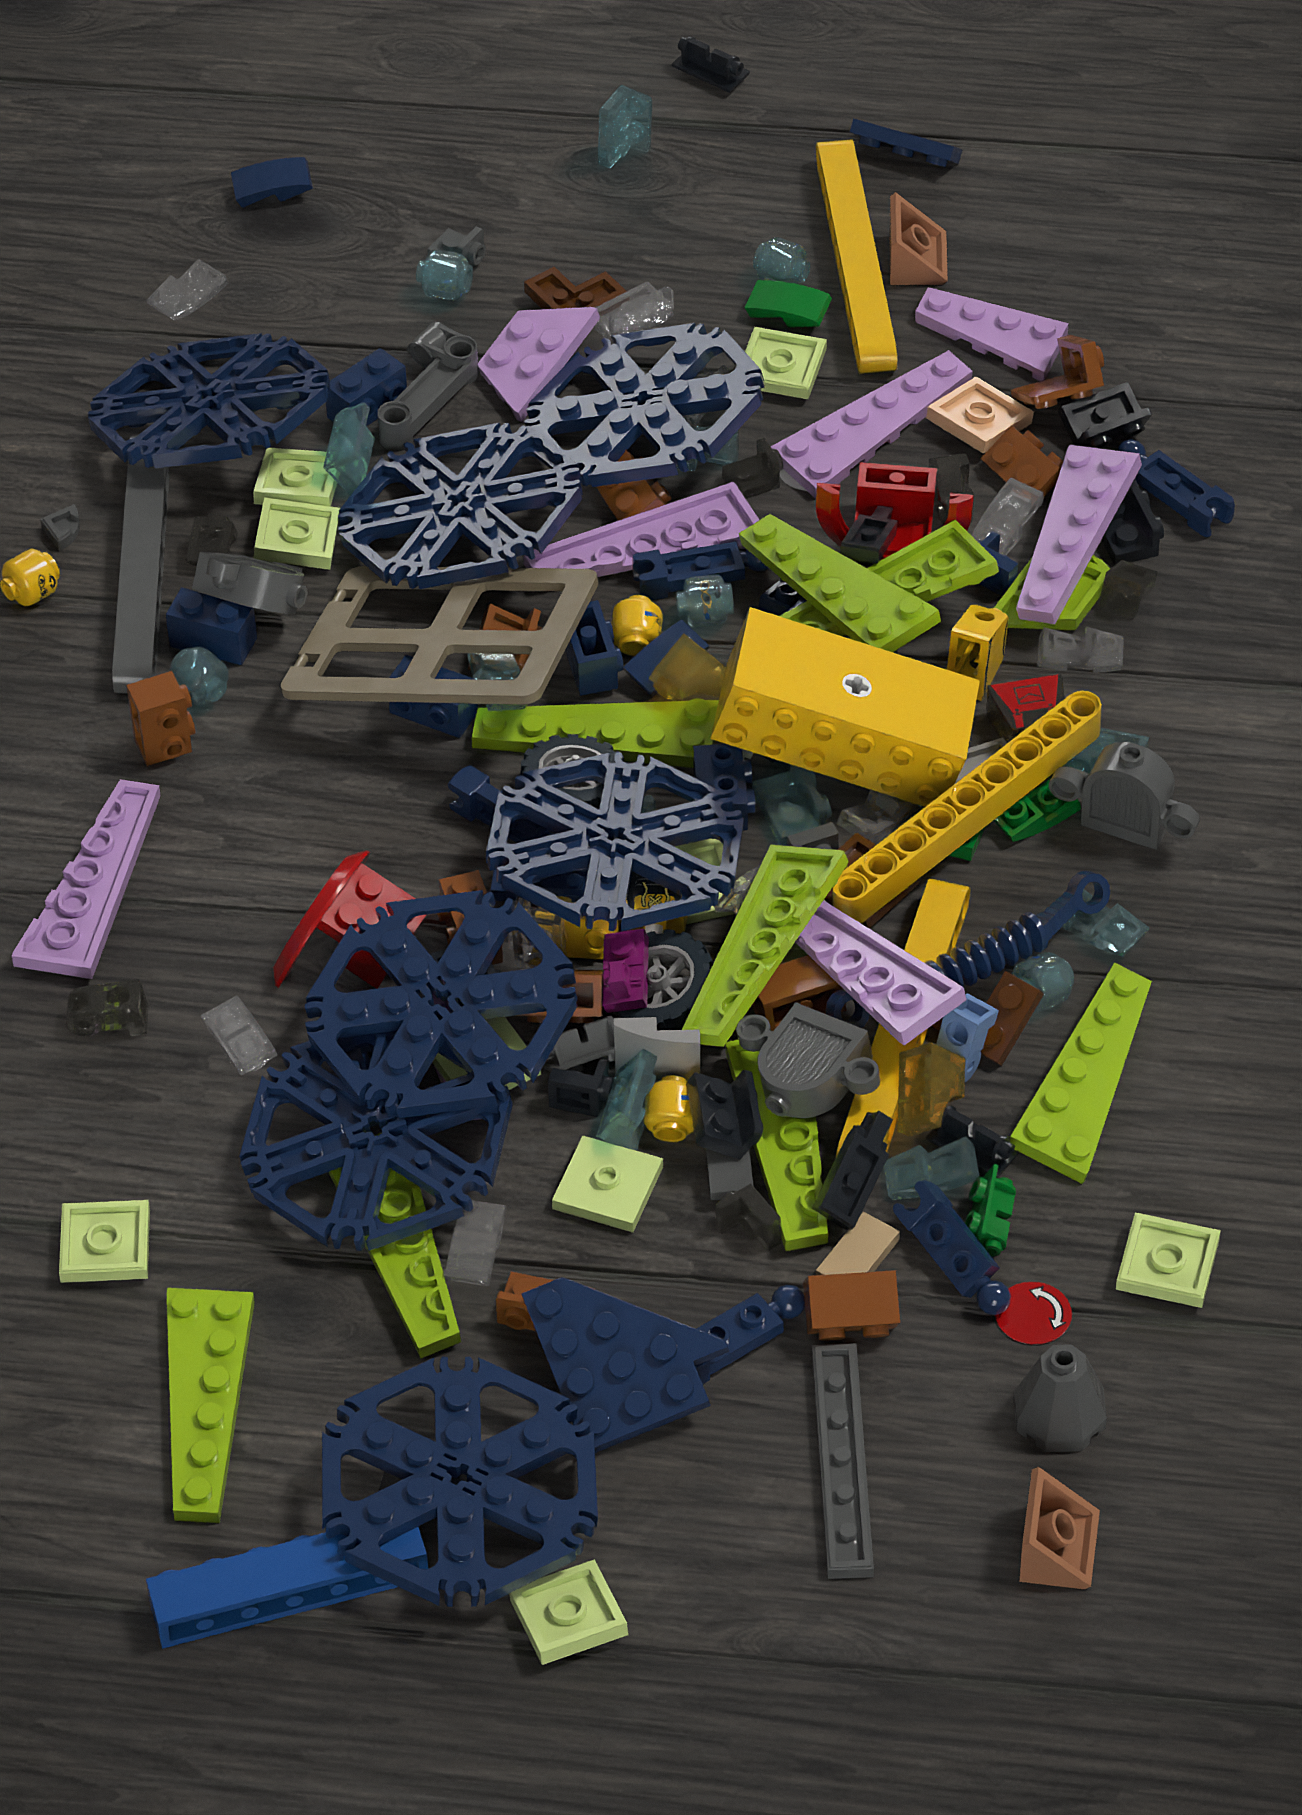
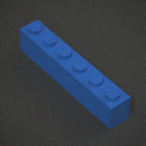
M419 1527L379 1545L382 1551L420 1569H428L427 1552ZM326 1532L313 1536L302 1535L290 1542L270 1547H256L243 1554L224 1559L213 1558L201 1565L181 1570H167L157 1576L146 1578L150 1606L162 1649L397 1588L398 1586L345 1562V1556L338 1554V1541L347 1536L339 1534L328 1539Z

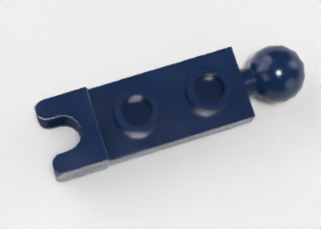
M1131 439L1119 445L1117 451L1139 453L1142 466L1135 477L1137 484L1188 519L1187 525L1206 538L1211 536L1212 530L1210 525L1213 518L1226 524L1232 521L1235 510L1234 499L1216 485L1210 487L1160 450L1147 457L1145 447L1139 441Z
M736 541L660 554L658 549L636 553L632 557L633 579L639 581L640 595L646 596L650 600L668 598V592L700 587L703 581H708L709 585H714L715 582L720 584L745 579V567L756 572H764L769 569L747 549L745 552H739Z
M471 765L466 766L455 774L447 785L452 792L459 796L458 799L453 800L449 804V807L452 811L470 822L477 818L491 827L498 793H502V790H498L490 785L489 776ZM517 819L511 823L508 838L519 843L556 833L551 834L548 832V829L528 819Z
M926 1180L916 1182L915 1190L920 1196V1206L917 1209L912 1207L905 1208L904 1205L896 1203L893 1206L895 1215L907 1230L913 1232L962 1296L971 1298L977 1292L976 1301L978 1306L986 1314L997 1315L1006 1311L1011 1303V1294L1008 1287L1000 1281L990 1280L1000 1267L952 1208L953 1204L942 1190L934 1183Z
M794 1285L778 1287L773 1293L771 1302L768 1304L756 1293L696 1328L725 1340L730 1351L695 1366L702 1384L710 1381V1375L783 1333L784 1322L781 1318L792 1319L798 1317L804 1310L805 1298L802 1290Z

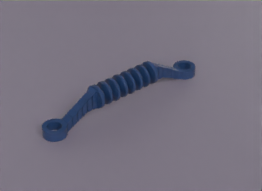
M1086 870L1078 872L1068 883L1067 890L1047 907L1044 912L1037 915L1026 912L1019 917V922L1010 920L1006 923L1005 928L1001 926L995 927L991 935L988 933L981 934L978 937V942L969 940L964 944V949L955 947L950 951V956L940 954L936 959V963L932 960L924 963L962 987L964 984L973 986L977 982V977L980 979L989 978L991 970L999 973L1003 971L1005 964L1013 966L1017 964L1019 957L1022 959L1029 958L1033 950L1035 952L1044 951L1048 947V941L1053 937L1052 935H1055L1063 924L1077 911L1088 914L1101 911L1109 901L1110 885L1107 879L1100 874ZM1092 882L1095 890L1091 900L1084 902L1082 897L1083 889L1088 883ZM844 989L833 993L827 1001L826 1015L843 1021L841 1017L842 1007L846 1002L853 1000L855 1006L854 1013L851 1018L844 1022L863 1028L870 1014Z

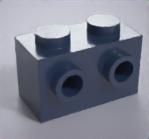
M379 348L330 380V388H327L329 394L326 401L327 418L350 435H355L378 419V409L381 405L394 401L407 388L406 366Z
M181 587L166 613L169 644L173 648L242 665L257 640L255 614L252 607Z
M598 600L589 602L565 649L580 696L617 689L618 672L624 670L621 651L619 648H614L613 645L614 634L611 622L604 619Z
M406 654L389 678L403 676L413 657ZM443 667L440 668L435 679L476 680ZM389 702L391 714L457 738L463 735L476 716L478 704Z
M728 744L693 746L694 778L726 793L727 798L733 800L732 812L736 810L741 811V818L744 817L743 830H748V814L755 813L754 789H746V783H752L751 759H743L742 749Z

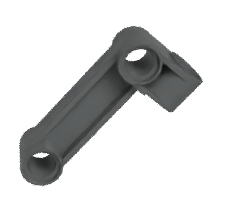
M431 322L407 346L406 351L411 354L412 358L419 365L426 369L394 401L386 402L378 409L379 439L383 448L392 452L405 450L404 443H413V436L463 385L473 383L478 378L477 343L473 338L458 333L440 322Z

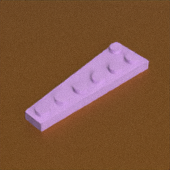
M948 350L770 447V457L816 499L817 483L839 484L850 475L851 468L861 461L863 463L868 462L875 456V450L885 442L891 444L900 437L902 429L909 424H917L924 419L929 405L971 380L972 370Z
M1069 445L1016 609L1019 619L1049 624L1057 622L1142 466L1139 453Z
M731 482L549 544L542 554L534 549L536 558L531 560L528 556L523 555L524 565L526 568L591 569L597 573V577L632 570V557L640 552L659 549L660 554L734 541L737 542L738 549H745L741 545L739 533L759 521V518L736 484Z
M120 779L98 814L94 826L88 830L82 840L80 852L73 862L69 861L64 869V877L56 890L52 889L45 900L46 906L38 919H33L13 951L12 961L14 967L88 979L93 978L160 799L159 785Z
M824 900L795 941L801 949L902 1045L909 1043L966 1001L964 987Z

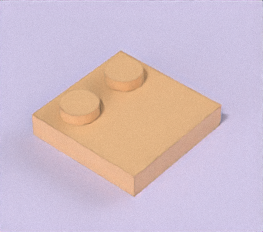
M974 377L929 405L926 419L984 454L1011 425L1020 431L1032 424L1034 411L980 378Z

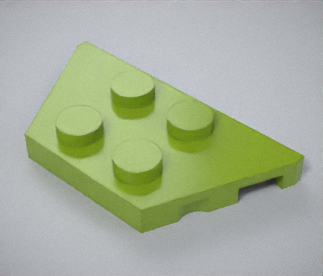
M1093 555L1055 624L1019 619L1016 609L1032 560L1031 558L994 607L1006 613L1009 617L1007 628L1076 630L1110 584L1112 570L1102 559L1096 558Z

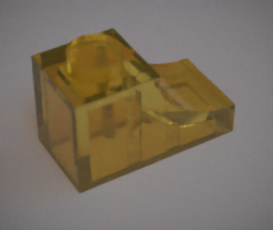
M683 633L655 667L649 679L654 682V689L668 700L674 698L676 701H682L685 697L695 694H707L720 698L726 667Z
M931 1042L899 1053L897 1132L910 1137L941 1127L942 1115L947 1103L962 1099L965 1096V1058Z

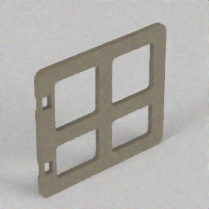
M367 566L352 568L344 575L336 589L337 593L332 601L328 602L298 653L297 661L294 666L290 667L281 682L282 694L290 700L520 705L533 703L541 698L598 587L597 573L591 569L508 568V573L424 588L450 590L432 625L426 629L350 627L371 591L375 589H411L409 588L407 578L402 579L397 586H393L391 579L386 584ZM437 567V568L440 569V570H443V569H446V568H448V567ZM484 591H563L548 621L541 630H462L478 598ZM344 598H353L351 602H343ZM340 651L416 652L404 675L398 678L322 677L333 656ZM452 653L530 654L519 676L514 680L435 679L446 657ZM307 662H316L313 667H305Z

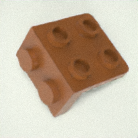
M1074 335L1057 338L1064 375L1011 389L1012 398L1023 401L1024 405L1035 404L1036 409H1042L1057 405V398L1070 395L1071 399H1080L1093 395L1092 389L1104 386L1101 368L1104 367V357L1100 347L1096 345L1095 341Z

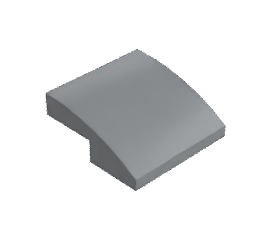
M656 1017L614 1018L615 1072L617 1079L647 1090L650 1085L661 1081L664 1076L676 1075L688 1081L694 1072L700 1073V1029L657 1031Z

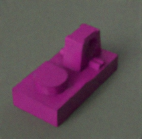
M645 929L604 934L603 1007L607 1013L647 1007L649 937Z

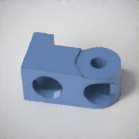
M968 993L965 994V1002L943 1017L932 1059V1066L962 1083L967 1082L976 1071L988 1029L995 1024L999 1010Z

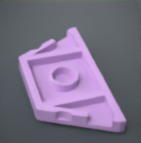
M582 307L517 311L478 362L481 375L488 384L494 387L500 399L508 404L518 421L523 422L528 415V403L565 366L599 321L600 316L597 308Z

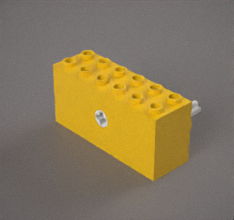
M750 607L727 662L710 739L741 748L743 759L745 757L751 759L753 753L760 754L926 807L955 784L967 759L980 680Z

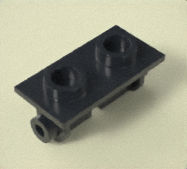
M693 36L680 39L678 50L681 51V55L672 63V67L729 93L750 74V71L745 69L744 64L740 62L739 57L729 55L716 48L710 53V45L696 40Z
M941 1105L938 1107L934 1114V1120L938 1123L926 1136V1140L985 1173L994 1164L998 1165L996 1178H999L1020 1153L1014 1150L1015 1145L1010 1143V1137L1007 1135L1001 1136L981 1124L977 1125L972 1119L957 1112L956 1107L952 1105L948 1107Z

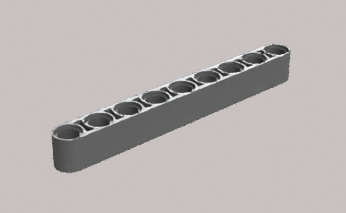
M128 459L112 669L115 694H128L126 685L156 676L170 467L154 468L152 466L147 468L143 459L134 465H131Z

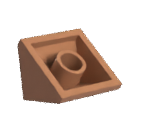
M895 192L890 196V285H943L948 281L946 231Z
M1040 1467L1032 1469L1019 1582L1087 1589L1091 1587L1100 1510Z

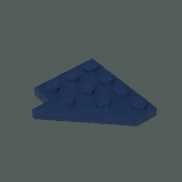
M564 1277L521 1293L561 1395L570 1399V1405L575 1404L578 1407L577 1419L572 1421L573 1425H579L582 1422L588 1421L590 1423V1433L594 1430L595 1453L711 1406L695 1366L730 1352L725 1340Z

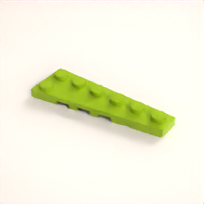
M771 514L739 533L742 546L852 640L894 652L941 622L939 610Z
M956 520L879 561L878 564L867 568L925 602L965 586L979 584L985 578L999 572L997 560ZM808 601L780 616L839 636L846 635Z
M695 698L690 701L478 708L472 733V748L525 753L528 748L533 749L534 743L543 740L546 742L549 740V737L555 735L563 738L567 737V734H578V738L586 739L587 736L597 738V742L601 744L604 742L609 743L613 746L614 752L619 751L622 753L624 762H636L637 756L643 755L645 758L644 763L649 764L650 757L669 766L694 768L693 746L714 745L715 740L710 738L719 700Z
M770 845L682 1030L700 1029L701 1045L724 1047L735 1031L738 1022L746 1015L831 888L837 884L838 878L849 862L843 850Z
M1117 963L1113 964L1011 1134L1010 1143L1015 1145L1014 1150L1081 1184L1084 1183L1152 981Z
M738 1040L726 1042L725 1054L733 1080L736 1079L742 1070L750 1071L753 1074L755 1090L758 1095L757 1102L760 1118L763 1123L762 1136L759 1142L753 1146L785 1251L827 1244V1218L812 1209L823 1186L816 1116L793 1118L778 1116L772 1113L765 1104V1096L758 1068L759 1051L752 1052L743 1049Z
M343 1167L329 1171L336 1188L338 1187ZM390 1168L378 1219L383 1223L391 1224L425 1212L426 1209L420 1187ZM428 1229L370 1251L366 1243L365 1247L420 1358L460 1343V1332L432 1230Z
M167 1288L172 1489L175 1521L220 1523L255 1303L253 1292Z

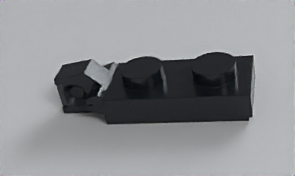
M878 505L871 516L860 514L841 542L840 554L860 565L878 564L897 533L898 520L891 519L893 508Z
M881 1111L867 1112L861 1125H854L847 1134L812 1207L813 1210L844 1230H852L856 1226L890 1155L886 1152L888 1144L883 1142L893 1119Z

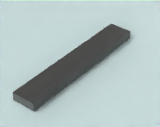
M857 1344L812 1345L828 1579L874 1577Z

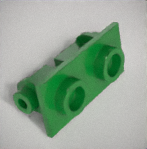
M996 1164L990 1168L983 1178L978 1176L973 1182L969 1192V1200L973 1202L972 1210L964 1222L990 1256H998L1006 1248L1010 1222L996 1217V1215L1008 1220L1012 1216L1016 1188L1013 1186L1011 1179L1006 1177L996 1178L998 1165Z

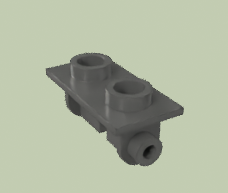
M610 1015L583 1025L587 1039L584 1042L580 1041L576 1028L562 1032L547 1058H552L553 1063L544 1065V1069L550 1072L552 1068L581 1072L584 1070L583 1063L598 1059V1062L600 1059L609 1060V1062L614 1061L613 1017Z

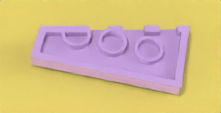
M929 287L915 311V322L956 341L962 338L972 344V349L984 355L988 351L1004 358L1003 364L1017 370L1021 366L1032 371V377L1039 381L1046 379L1059 353L1057 338L1068 335V323Z

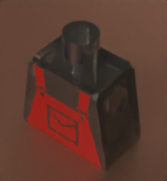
M1061 674L987 685L986 714L999 738L1003 737L1006 743L1010 742L1065 699L1063 677Z

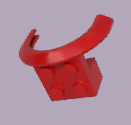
M860 462L855 521L860 514L871 516L878 505L893 508L891 519L898 520L896 536L881 560L932 532L937 468ZM817 483V518L828 537L841 547V542L850 529L844 522L840 512V484ZM950 493L948 516L943 526L956 520L966 531L968 530L972 517L973 495Z
M368 850L348 855L324 885L273 967L275 986L279 988L286 979L316 928L340 943L351 924L354 930L360 933L357 919L360 917L367 924L374 925L378 923L379 920L375 910L378 906L384 908L388 913L386 903L416 898L367 867L365 863L370 855ZM427 915L413 917L408 922L407 928L413 935L417 933ZM364 950L356 952L345 967L376 989L379 988L388 975L373 956Z

